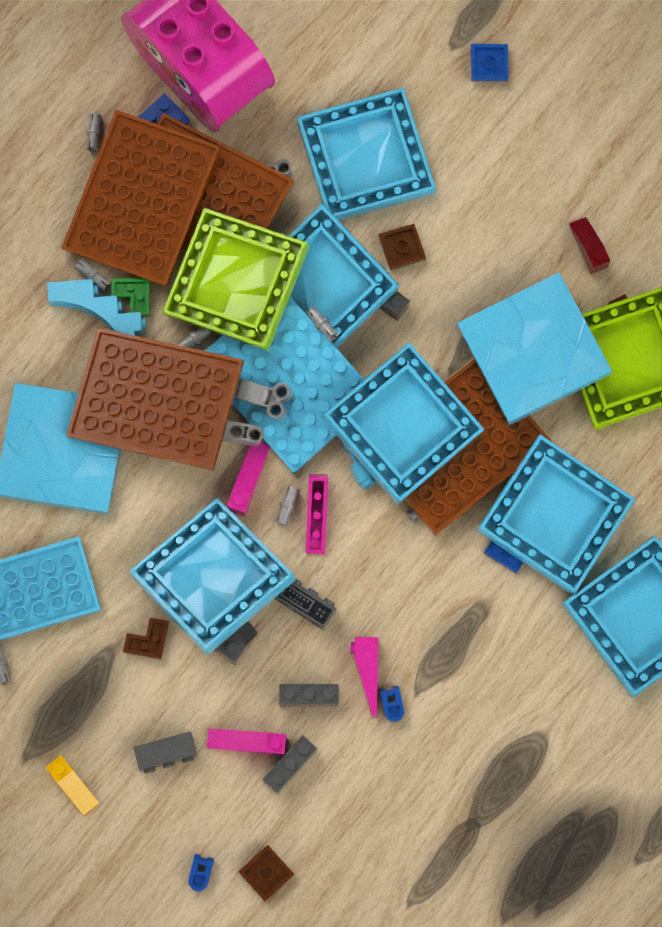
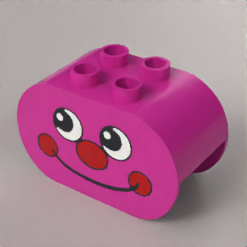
M142 0L121 17L123 27L129 39L143 59L191 113L212 132H217L224 122L265 89H270L275 85L273 72L261 51L216 0Z

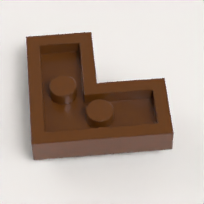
M150 618L146 636L127 633L123 653L162 660L169 621Z

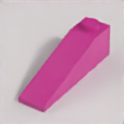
M261 442L258 446L249 447L227 504V508L231 512L246 517L270 449L269 444Z
M309 473L306 553L325 554L328 474Z
M355 637V642H351L350 654H354V660L371 716L376 718L378 637Z
M209 728L206 748L284 756L287 734Z

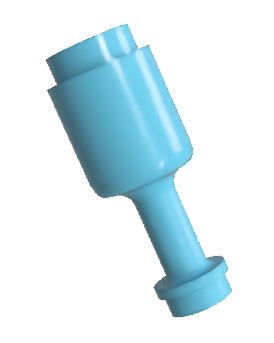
M343 444L344 450H348L354 462L351 466V471L358 485L362 489H368L375 485L376 481L347 446Z

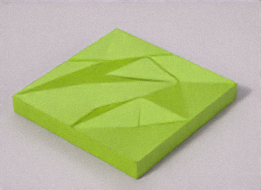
M204 208L162 313L179 321L269 351L310 246L307 242Z
M662 287L583 313L582 316L612 370L611 375L580 390L594 431L661 409Z

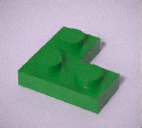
M143 278L111 279V296H117V299H130V313L141 312L142 317H150V281Z

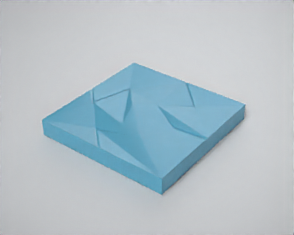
M404 88L297 117V125L322 204L339 221L436 193L435 183Z
M321 204L289 235V237L307 242L310 246L290 297L305 314L311 307H316L323 317L329 319V324L339 333L338 337L334 335L336 339L331 341L336 348L347 340L401 287L324 204Z
M559 272L457 323L458 329L509 425L612 374L607 360Z
M410 342L322 415L323 420L397 505L485 430Z
M15 383L0 457L1 498L109 515L121 450L66 436L78 393Z
M540 434L476 531L569 594L574 595L632 506L635 498Z
M218 498L129 571L131 577L206 655H209L295 581L294 574Z
M655 535L562 604L632 698L662 677V543Z

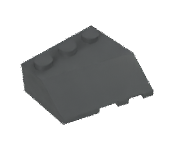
M247 621L214 651L236 665L258 633L251 623Z

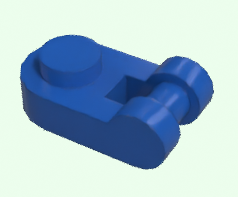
M394 686L390 690H379L386 718L391 722L400 721L404 716V707L399 686ZM395 697V702L388 703L387 698Z
M194 855L188 881L192 890L200 892L207 888L214 858L208 857L206 859L202 858L201 855ZM198 866H205V872L197 871Z

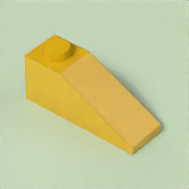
M62 755L45 767L83 816L99 804Z

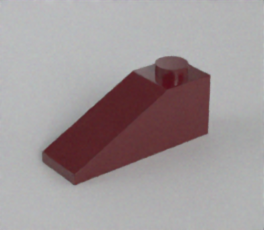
M587 217L569 223V227L590 274L608 268L611 260Z

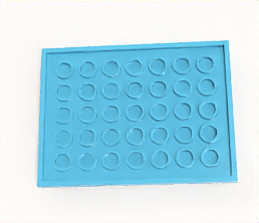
M291 297L269 351L225 336H221L206 350L207 352L243 359L244 365L240 379L272 389L277 383H285L292 389L293 396L291 400L283 403L287 409V415L282 420H275L270 417L265 407L235 397L233 405L251 425L258 426L263 430V439L293 473H296L337 436L323 420L322 415L365 380L339 350L328 341L320 329L317 330L313 321ZM282 388L279 391V397H284L287 394L286 388ZM276 406L273 409V415H278L281 412L280 406Z

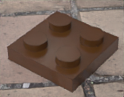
M415 224L379 234L378 237L390 270L426 260Z
M269 845L238 871L264 901H267L295 875Z

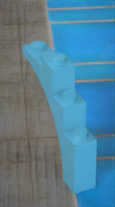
M93 279L47 283L50 306H66L80 309L104 322L112 331L134 336L143 335V329H146V320L142 318L141 312L122 313L121 301L118 302L117 296L96 297L98 296V285H94Z

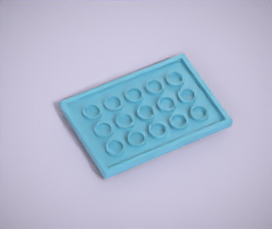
M80 536L0 560V641L101 611Z

